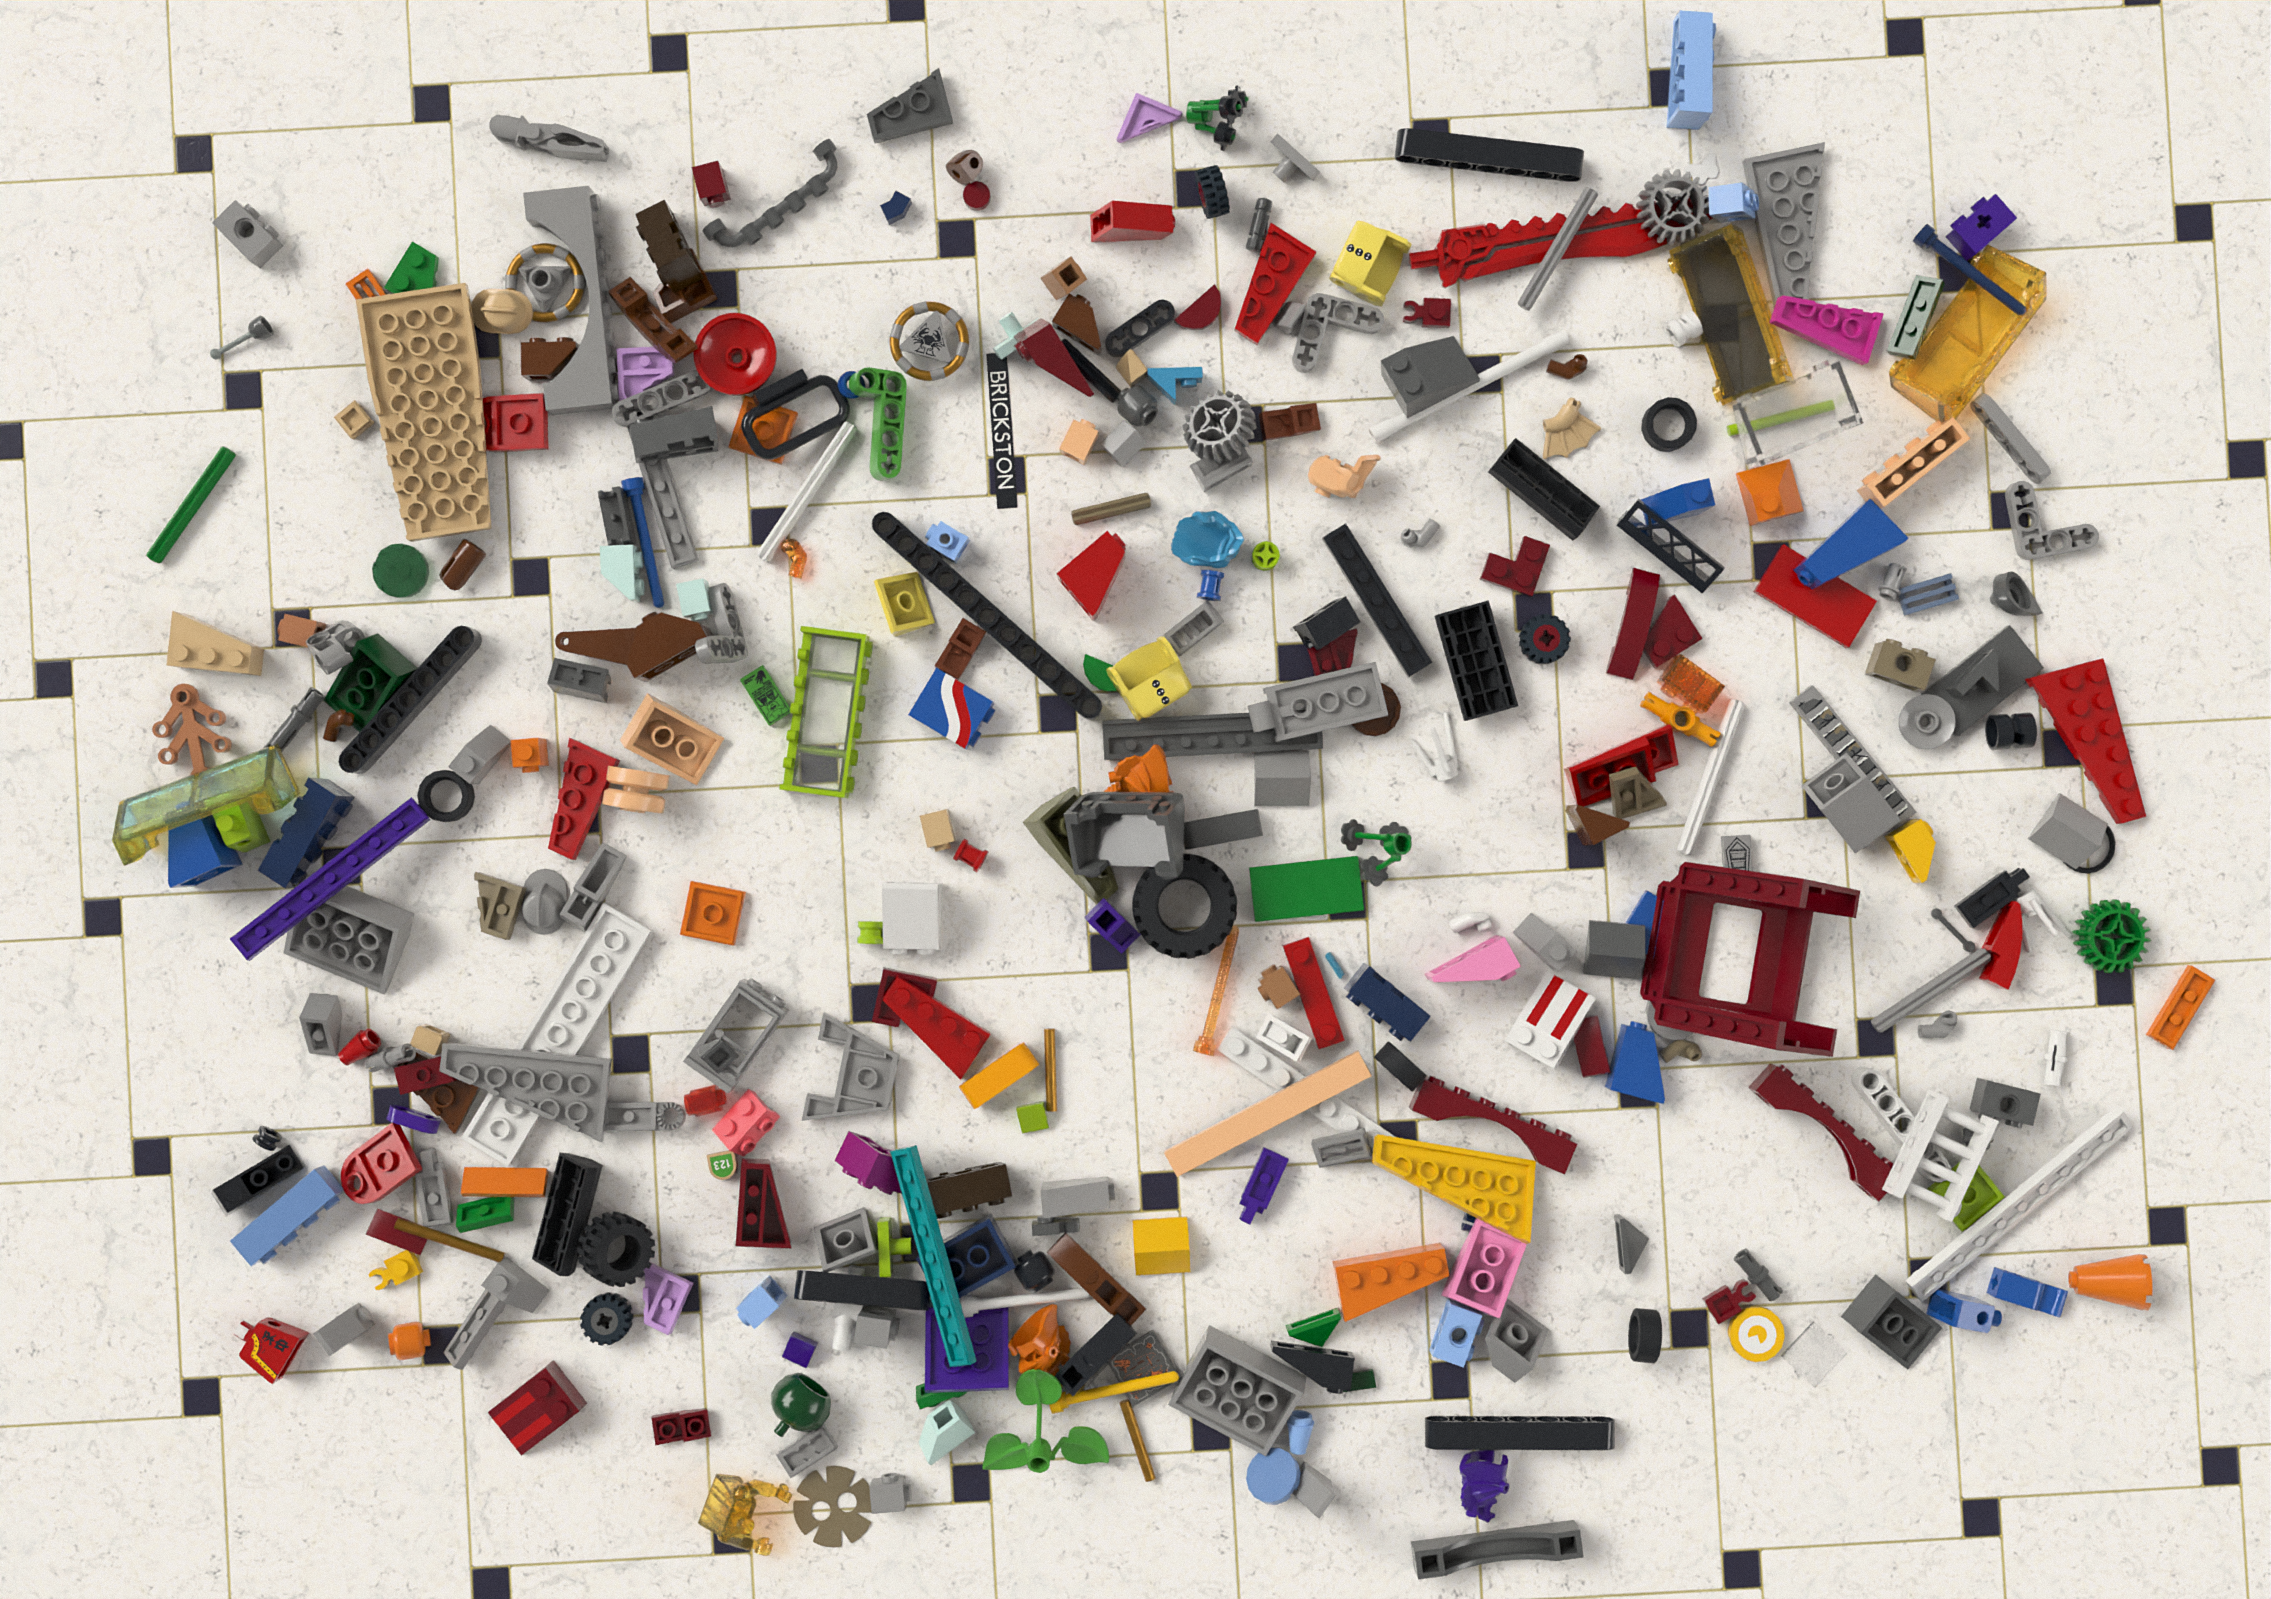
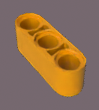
M1022 1042L965 1081L959 1088L973 1109H976L1032 1071L1039 1063L1025 1042Z

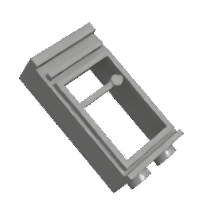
M752 978L739 981L736 988L683 1061L726 1093L733 1091L789 1011L784 1006L786 1002L775 994H772L771 997L762 991L764 987ZM740 994L773 1017L750 1051H747L726 1036L723 1030L716 1029ZM715 1033L717 1038L724 1039L744 1053L746 1057L739 1067L731 1063L717 1074L700 1058L697 1049L706 1044L711 1035Z

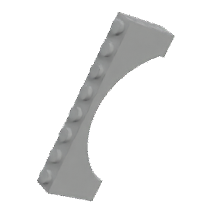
M589 186L525 192L523 197L526 220L532 227L540 226L549 231L569 247L583 270L589 292L588 323L578 350L566 367L551 382L543 383L546 411L552 415L612 409L617 400H619L618 383H615L614 373H617L618 369L616 357L612 356L611 346L615 345L613 330L609 329L608 319H612V309L610 303L606 302L605 292L609 291V282L607 275L603 274V265H606V254L604 248H601L600 238H603L604 233L602 223L598 221L597 211L601 210L599 196Z

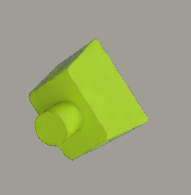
M251 794L212 810L217 828L227 847L246 853L271 842Z

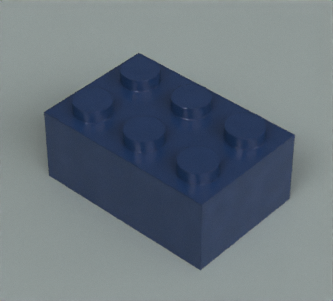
M992 1214L943 1239L959 1298L1016 1268L1017 1260ZM918 1254L916 1260L918 1261V1263H919V1265H920V1267H921V1269H922V1271H923L922 1264H921V1261H920V1257H919V1254Z

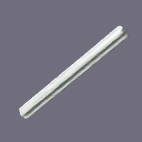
M847 421L844 422L758 550L757 556L765 562L772 560L856 435L858 429L853 424Z
M1736 699L1728 701L1718 730L1721 734L1719 738L1715 739L1717 742L1710 752L1677 846V851L1686 855L1693 853L1744 708L1742 701Z

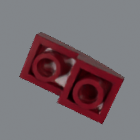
M1597 1015L1586 1017L1574 1037L1583 1078L1609 1074L1611 1071L1599 1017Z
M377 1208L365 1235L421 1255L428 1239L394 1229L397 1219L401 1217Z
M707 1408L651 1416L655 1446L680 1440L687 1442L711 1437Z

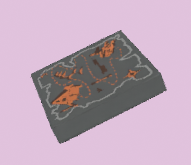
M1154 1330L1127 1344L1109 1363L1119 1383L1171 1371L1177 1372ZM1173 1383L1127 1392L1125 1394L1134 1407Z

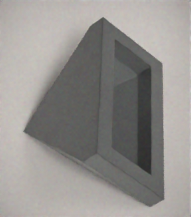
M1620 1214L1614 1215L1619 1269L1624 1274H1631L1649 1238Z

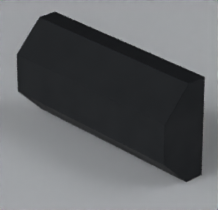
M1517 438L1511 442L1488 471L1489 474L1572 541L1578 538L1585 530L1600 505Z
M1489 600L1435 615L1464 721L1519 706Z
M561 1152L557 1160L532 1259L559 1276H570L575 1272L579 1258L577 1246L582 1244L578 1239L580 1235H585L584 1227L588 1224L603 1165L589 1158Z

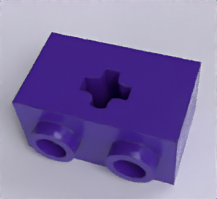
M1994 194L1988 200L1983 196L1970 207L1973 213L1967 218L1964 214L1961 215L1950 225L1953 230L1945 237L1966 261L1981 251L2017 219L1997 194Z

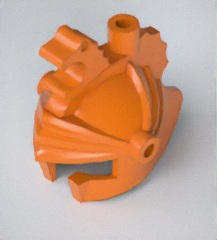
M1155 744L1143 756L1125 757L1124 760L1118 762L1114 771L1108 772L1110 783L1115 782V784H1111L1104 792H1174L1169 790L1172 780L1169 776L1165 759L1166 755L1162 747Z
M1056 1304L1047 1305L1036 1311L1023 1323L1009 1341L1008 1348L1012 1356H1016L1018 1352L1020 1354V1374L1027 1370L1039 1369L1055 1376L1059 1371V1364L1063 1367L1070 1359L1068 1356L1071 1345L1069 1333L1064 1325H1058L1057 1323L1058 1307Z

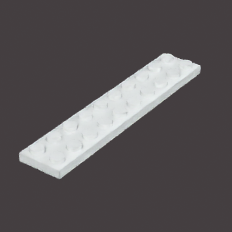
M604 902L515 1049L578 1055L653 930ZM488 1093L461 1139L508 1167L514 1161L540 1115L517 1106L500 1096L497 1097Z

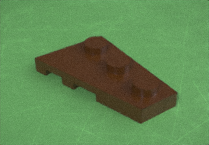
M415 1049V1058L398 1064V1067L431 1059L432 1057ZM456 1079L454 1082L414 1091L417 1096L419 1095L431 1107V1111L436 1116H440L448 1125V1128L456 1134L481 1088Z

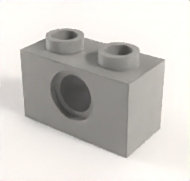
M235 200L212 223L251 263L262 268L283 247V244L277 239L279 233L268 223L263 225L258 220L261 215L250 204L247 203L244 206ZM254 227L253 234L246 238L247 231Z
M863 1306L857 1317L853 1344L887 1349L890 1341H895V1337L898 1334L900 1318H895L897 1309Z

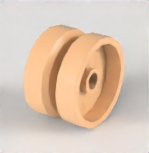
M608 766L606 780L610 783L623 785V789L608 788L604 790L602 804L620 807V810L631 812L664 813L666 800L662 796L649 794V790L664 791L668 789L670 775Z

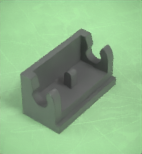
M617 486L612 487V491L609 492L598 491L608 546L637 544L626 493L623 492V488Z
M554 658L547 684L556 693L607 703L608 693L606 688L607 684H611V677L608 674V669Z

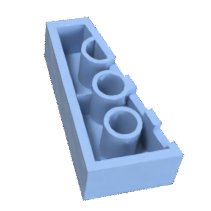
M1680 10L1673 20L1666 128L1699 130L1713 113V39L1716 32V23H1713V13Z

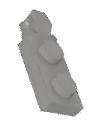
M436 1148L423 1150L420 1152L422 1170L415 1175L423 1226L433 1227L451 1224L454 1222L443 1161L438 1162Z

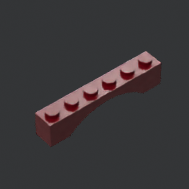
M1769 1064L1748 1088L1768 1106L1774 1109L1792 1110L1806 1114L1824 1126L1835 1138L1843 1152L1850 1180L1870 1198L1879 1202L1887 1194L1882 1188L1893 1167V1163L1884 1156L1880 1159L1874 1153L1876 1148L1866 1139L1862 1138L1859 1140L1853 1134L1856 1130L1843 1119L1839 1122L1833 1116L1835 1111L1823 1101L1819 1104L1812 1098L1815 1093L1805 1084L1801 1083L1798 1085L1791 1078L1794 1074L1781 1064L1778 1067Z
M1431 1075L1428 1080L1424 1079L1417 1086L1409 1105L1412 1111L1436 1121L1450 1117L1472 1116L1498 1122L1519 1136L1528 1147L1536 1162L1565 1175L1577 1147V1143L1570 1140L1571 1134L1560 1129H1556L1555 1133L1546 1130L1547 1124L1531 1118L1530 1122L1520 1119L1521 1113L1507 1107L1503 1112L1494 1108L1496 1103L1486 1098L1480 1097L1479 1101L1469 1097L1471 1092L1455 1086L1454 1090L1444 1087L1445 1081Z

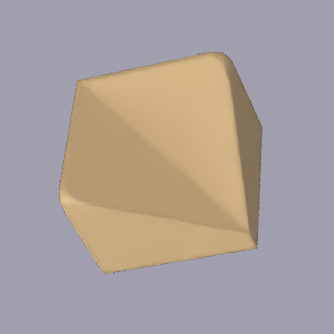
M1131 349L1125 353L1116 365V369L1131 388L1147 377V368Z
M424 1024L416 1027L410 1044L412 1047L429 1054L438 1055L442 1053V1044L448 1042L451 1034Z

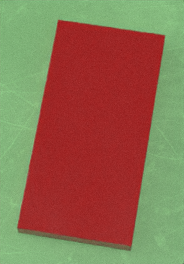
M1784 544L1781 545L1753 592L1843 647L1849 648L1877 600L1839 577L1813 590L1803 585L1793 570L1806 557Z

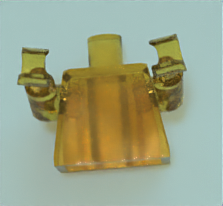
M716 1474L698 1524L717 1534L718 1540L724 1544L749 1551L755 1549V1553L768 1556L773 1547V1543L768 1544L769 1538L763 1537L755 1540L752 1536H747L755 1526L754 1521L751 1519L757 1505L754 1496H773L788 1504L792 1493L789 1492L788 1486L784 1483H781L777 1488L772 1483L757 1479L743 1482L739 1476Z

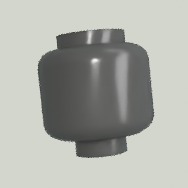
M1133 386L1130 389L1125 388L1119 394L1118 413L1133 426H1147L1157 416L1156 398L1141 386Z

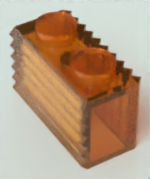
M1682 654L1676 655L1657 680V683L1662 686L1660 688L1662 693L1672 699L1675 696L1684 702L1682 706L1689 707L1695 715L1697 712L1700 714L1706 713L1725 687L1724 684L1720 683Z

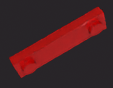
M1309 937L1282 945L1318 1049L1320 1050L1345 1041Z

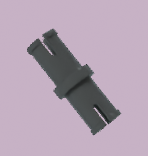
M1747 1248L1742 1249L1736 1254L1737 1256H1734L1733 1260L1748 1275L1750 1283L1756 1284L1769 1301H1774L1781 1296L1780 1294L1783 1293V1290L1768 1275L1769 1270L1764 1265H1760Z

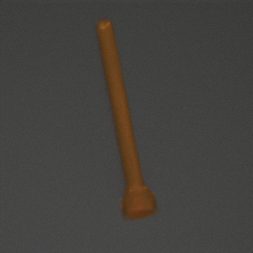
M1237 926L1232 927L1231 933L1226 938L1202 1036L1199 1035L1198 1040H1195L1194 1052L1214 1056L1216 1045H1214L1215 1039H1213L1239 936V928Z

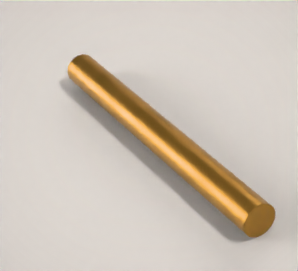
M401 1218L397 1219L394 1229L496 1262L502 1261L505 1252Z

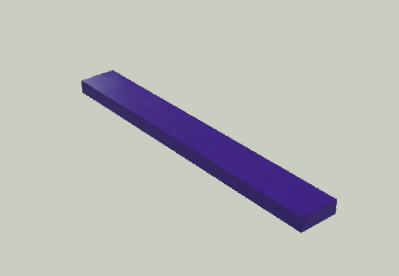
M411 797L232 936L230 940L244 958L251 961L431 819Z

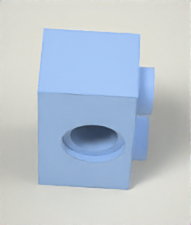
M1447 1299L1429 1348L1431 1355L1464 1368L1466 1361H1470L1473 1356L1475 1346L1472 1343L1475 1335H1480L1484 1325L1480 1311ZM1463 1328L1465 1334L1461 1339L1455 1340L1451 1338L1452 1332L1455 1329Z

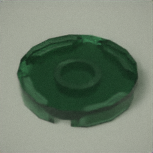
M402 543L391 544L379 552L376 561L373 563V579L377 587L387 595L399 599L410 598L419 593L426 585L429 577L428 562L424 555L415 547Z

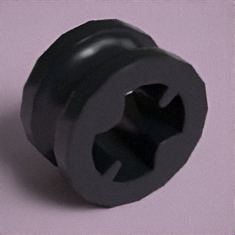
M260 1126L258 1129L259 1134L254 1135L252 1138L258 1146L269 1151H274L276 1149L275 1143L282 1140V1136L278 1132L266 1126Z

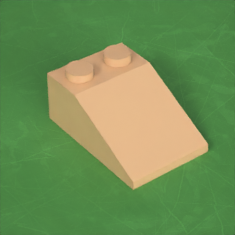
M647 693L620 741L626 749L697 785L723 742L724 737Z

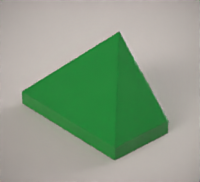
M1334 1308L1286 1325V1329L1290 1337L1323 1347L1341 1320L1338 1308Z

